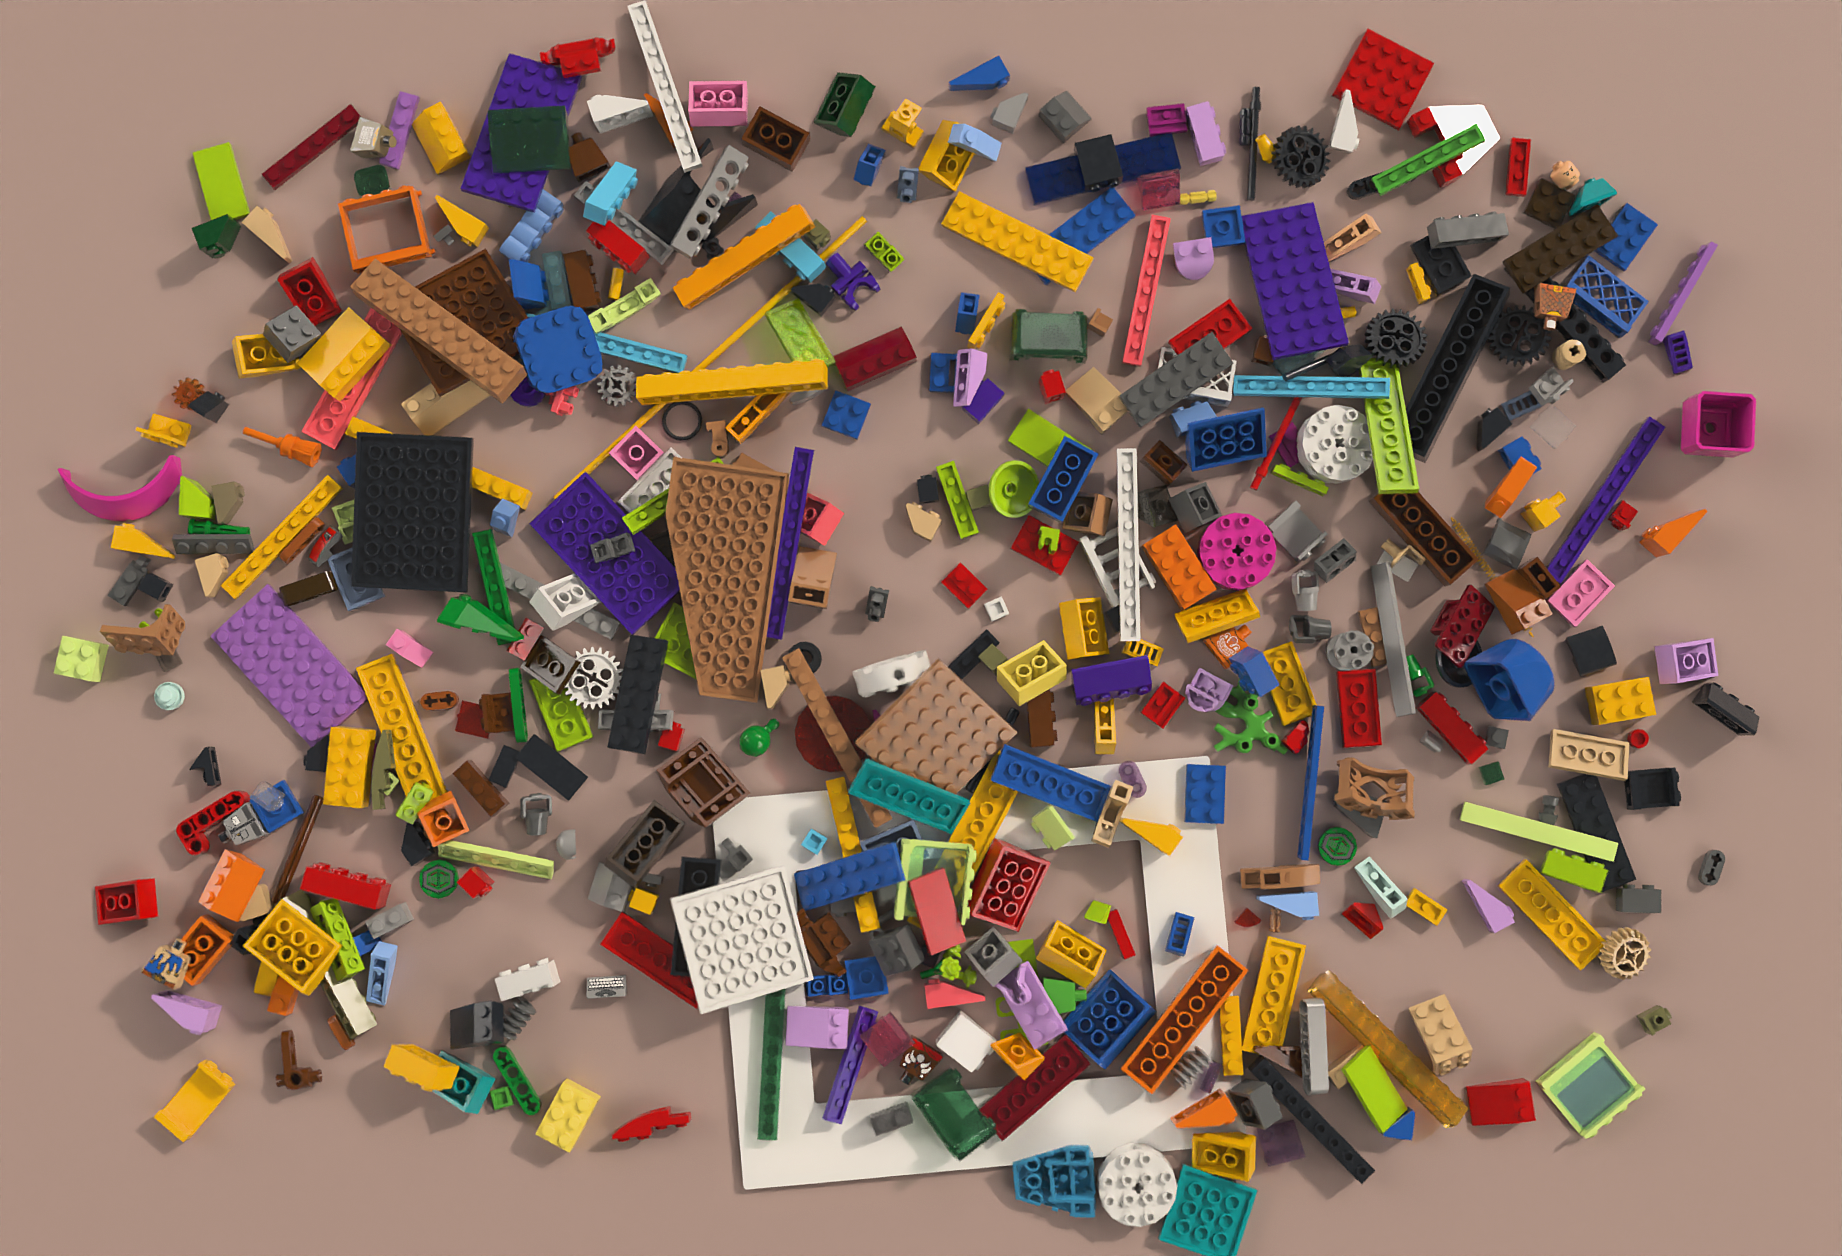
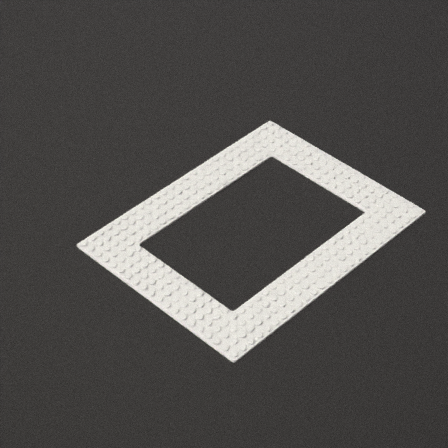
M1208 756L1067 768L1111 787L1115 780L1133 786L1129 802L1122 813V818L1164 825L1172 824L1181 830L1180 835L1183 838L1170 856L1161 852L1120 821L1112 841L1139 840L1157 1020L1216 945L1229 954L1216 824L1184 822L1186 764L1210 765ZM966 784L956 795L970 801L973 793L965 789ZM828 790L746 797L713 822L716 859H722L720 884L784 866L796 913L798 912L796 881L794 877L796 871L807 870L844 858ZM1018 791L994 838L1024 850L1047 848L1042 841L1045 838L1041 832L1037 833L1031 826L1033 822L1031 818L1052 804ZM849 794L860 842L912 820V818L888 809L893 819L875 828L859 797ZM1052 805L1075 837L1063 846L1096 844L1091 841L1096 828V821ZM914 820L922 840L948 842L952 835ZM811 828L828 838L818 855L801 845ZM726 838H729L736 848L742 845L753 858L739 872L726 858L730 853L721 844ZM926 848L929 856L923 859L940 858L944 849ZM1175 912L1195 917L1184 956L1165 951ZM1178 920L1177 922L1179 924L1188 926V922H1184L1181 920ZM1176 928V931L1186 933V930ZM1174 935V939L1184 941V938ZM1174 943L1171 945L1176 948H1182V946ZM801 983L728 1006L743 1186L745 1189L1012 1165L1014 1161L1068 1145H1089L1091 1152H1093V1158L1109 1156L1110 1152L1117 1147L1129 1143L1148 1144L1159 1152L1192 1149V1135L1195 1133L1240 1132L1246 1134V1125L1243 1124L1228 1091L1241 1082V1075H1223L1220 1009L1217 1010L1178 1060V1062L1185 1064L1183 1057L1190 1059L1188 1052L1191 1051L1196 1054L1194 1047L1197 1046L1214 1062L1208 1061L1209 1069L1202 1066L1203 1074L1196 1072L1198 1079L1190 1077L1192 1084L1190 1085L1185 1082L1186 1090L1175 1079L1172 1070L1153 1094L1148 1092L1129 1075L1073 1080L1002 1141L980 1116L977 1109L1004 1086L850 1100L842 1125L826 1121L822 1117L827 1102L816 1103L814 1100L810 1047L785 1045L787 1006H806L805 984ZM1176 1063L1175 1066H1174V1068H1176V1069L1178 1070L1179 1068H1178V1065H1177V1063ZM1219 1088L1226 1094L1238 1116L1234 1117L1235 1120L1232 1123L1219 1126L1176 1128L1170 1119ZM905 1101L908 1102L913 1123L876 1136L870 1120L871 1114H875L879 1110H886V1108L889 1109L890 1106L904 1104Z

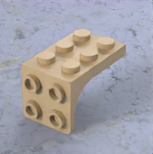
M1445 994L1409 1008L1408 1011L1432 1059L1435 1075H1446L1453 1068H1463L1469 1065L1473 1049Z

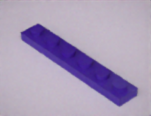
M860 1005L858 1007L847 1041V1049L844 1050L822 1117L826 1121L842 1125L878 1011Z

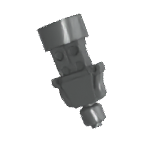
M1543 795L1542 803L1544 804V809L1542 813L1539 812V822L1555 825L1558 815H1555L1554 812L1555 807L1558 806L1559 797Z

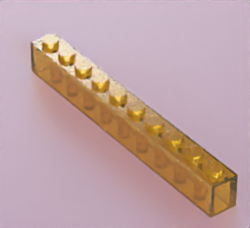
M1328 970L1319 974L1307 991L1314 998H1322L1325 1003V1009L1364 1047L1366 1045L1371 1046L1379 1062L1446 1129L1457 1126L1469 1109L1463 1101L1456 1097L1449 1087L1442 1083L1435 1073L1428 1069L1421 1059L1414 1055L1407 1045L1400 1041L1393 1031L1387 1028L1380 1021L1379 1017L1366 1007L1364 1002L1359 1000L1348 987L1338 980L1334 973Z

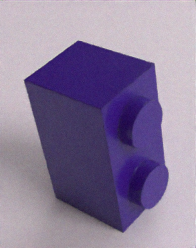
M987 378L985 381H981L970 406H962V410L979 424L1004 397L1005 393Z

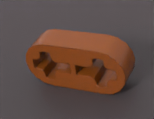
M452 691L424 694L420 703L426 710L450 709L457 706L459 698ZM449 694L450 697L454 698V701L450 703L451 705L448 702H442V699L448 698ZM429 697H431V699H438V703H432L430 707L429 704H426V700H429Z
M337 1014L328 1018V1024L344 1050H348L355 1046L354 1038H349Z

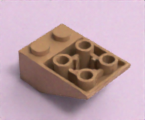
M799 546L789 592V603L827 609L837 553Z

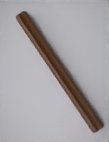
M314 795L312 797L271 901L275 904L286 896L323 804L324 798L322 796Z

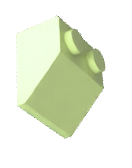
M1048 805L1031 818L1033 821L1031 826L1037 833L1041 832L1045 838L1042 841L1048 849L1052 847L1053 850H1056L1075 838L1052 805Z

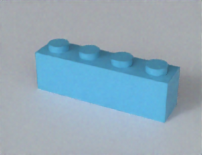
M616 161L585 202L583 217L604 226L609 219L612 220L616 209L621 208L623 200L628 198L630 190L636 187L638 178H636L637 170Z
M770 211L755 226V229L768 225L776 215ZM800 238L775 253V255L778 256L780 254L784 258L783 262L789 268L793 266L797 270L796 274L803 281L806 279L811 283L826 268L825 262Z

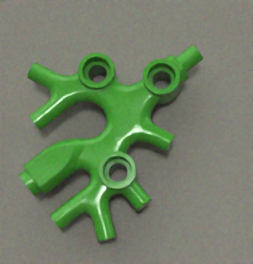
M1239 679L1238 685L1233 687L1230 692L1238 700V703L1232 705L1225 701L1224 705L1215 712L1226 718L1243 719L1246 723V728L1242 733L1234 734L1217 723L1214 730L1223 736V740L1214 745L1215 750L1219 752L1225 747L1235 746L1239 753H1248L1252 749V741L1260 740L1265 748H1270L1273 751L1277 750L1284 755L1288 748L1281 744L1282 741L1279 740L1276 734L1269 733L1264 726L1266 721L1274 717L1272 712L1269 710L1262 715H1256L1253 710L1258 707L1259 702L1257 698L1259 696L1246 694L1239 685ZM1249 699H1251V700L1253 701V705H1252V706H1249V705H1248V700H1249ZM1270 737L1274 740L1273 744H1270L1268 741ZM1243 742H1246L1247 744L1246 749L1242 748Z

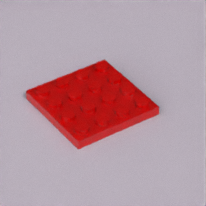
M1368 28L1332 96L1341 100L1343 92L1346 89L1350 90L1354 108L1399 131L1435 63Z

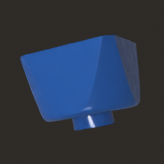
M1505 640L1464 663V668L1487 713L1494 719L1531 721L1554 691V675L1548 662L1537 649L1522 640Z

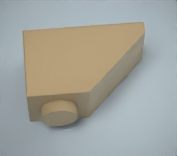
M218 553L195 560L205 597L209 598L216 597L228 575V560Z

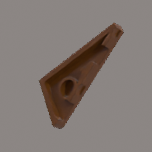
M1301 1045L1253 1046L1252 1051L1303 1079Z

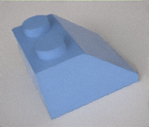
M1200 400L1190 404L1191 407L1189 408L1179 407L1172 410L1173 413L1169 418L1176 438L1186 435L1188 423L1217 417L1208 401L1202 403Z

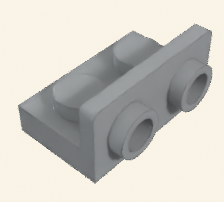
M1552 367L1529 387V390L1540 405L1543 406L1547 403L1553 404L1560 399L1559 395L1569 391V386L1574 381L1571 378L1564 382L1554 367Z

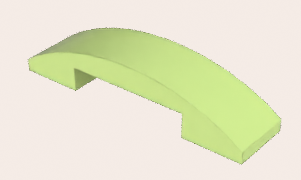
M649 278L634 287L635 290L604 309L600 308L588 315L595 333H600L624 321L659 297L661 293L652 279Z

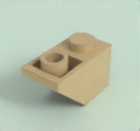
M912 502V504L907 503L906 510L914 534L932 542L942 522L939 519L940 515L933 511H929V513L923 511V507L915 502Z

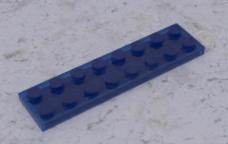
M1172 133L1159 134L1115 145L1123 174L1122 183L1120 184L1181 169ZM1076 155L1025 167L1034 206L1087 193L1084 189L1085 184Z

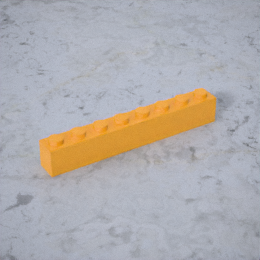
M800 204L792 205L782 216L778 215L768 225L757 228L755 230L756 233L750 237L742 238L738 245L729 247L721 256L710 259L706 266L695 269L691 276L677 281V285L672 288L683 307L690 310L815 228V225L803 206Z

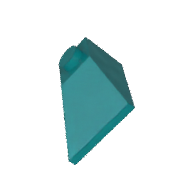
M1595 178L1589 179L1578 190L1568 214L1571 217L1587 211L1597 204L1599 206L1603 205L1617 195V191L1603 178L1598 180Z

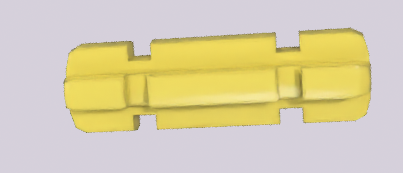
M1209 190L1207 193L1205 191L1192 192L1189 195L1183 193L1179 195V203L1185 205L1188 202L1190 204L1203 203L1206 200L1212 202L1217 198L1216 191Z

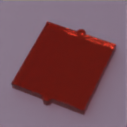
M462 700L460 712L457 714L458 720L455 731L488 739L490 733H485V729L483 730L481 727L483 710H480L477 703Z

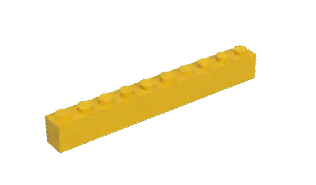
M812 359L807 362L793 361L792 363L785 364L776 362L773 365L756 364L751 367L736 366L729 369L720 367L717 370L700 369L695 372L681 371L680 373L673 374L669 372H664L661 375L644 374L636 379V399L641 405L824 390L828 389V368L824 360Z
M353 416L345 432L346 435L356 440L357 432L394 434ZM473 467V489L499 500L505 499L526 510L533 494L531 491Z

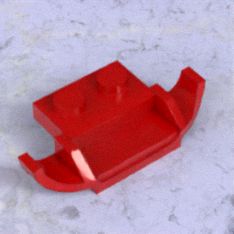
M594 37L593 39L557 44L545 53L540 52V59L545 65H561L564 78L600 72L599 58L612 54L615 51L614 39L606 40Z

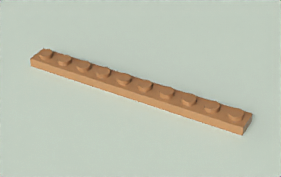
M800 648L782 658L852 784L863 764ZM859 798L875 828L893 819L888 809Z

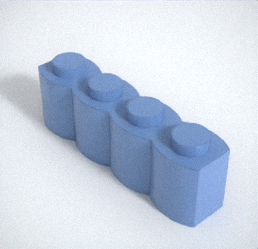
M543 189L535 213L530 211L524 213L522 219L500 247V253L508 259L528 262L531 257L530 252L534 248L537 249L541 244L542 235L544 233L547 234L553 226L552 221L562 215L564 211L563 203Z

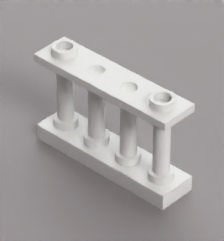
M1118 527L1106 532L1105 536L1088 539L1086 535L1078 540L1112 608L1119 605V590H1114L1111 585L1113 580L1119 578V569L1109 574V572L1105 573L1102 566L1105 565L1104 563L1119 556L1118 548L1103 556H1097L1094 549L1097 545L1117 536ZM1139 555V569L1144 577L1139 580V589L1148 585L1151 590L1155 588L1154 583H1156V580L1151 572L1148 573Z

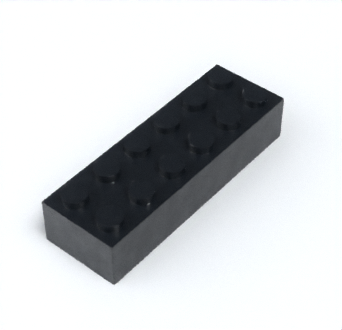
M682 856L678 896L719 885L722 859ZM675 922L671 975L691 977L677 923Z

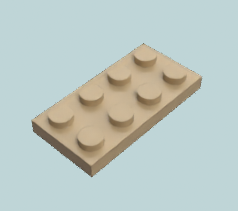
M1556 729L1551 731L1549 768L1621 781L1627 780L1629 742Z

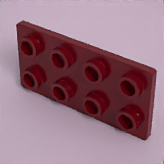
M1467 585L1460 599L1446 601L1430 632L1435 636L1440 635L1435 643V647L1458 668H1462L1495 606L1474 586Z

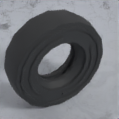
M806 641L793 645L789 653L800 648L801 652L807 651L812 655V662L809 664V667L815 673L822 662L821 652L818 647Z

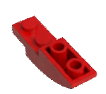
M671 1106L647 1111L623 1124L613 1133L612 1139H618V1142L630 1140V1137H637L638 1140H642L652 1135L654 1132L653 1127H656L657 1130L668 1128L667 1125L685 1127L691 1121V1112L671 1114Z

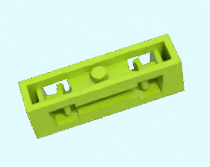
M331 898L313 906L310 911L315 924L342 945L336 955L339 958L334 959L331 964L337 981L355 976L365 968L338 899ZM319 915H322L323 918H324V921H322V924H321V920H320V918H319Z

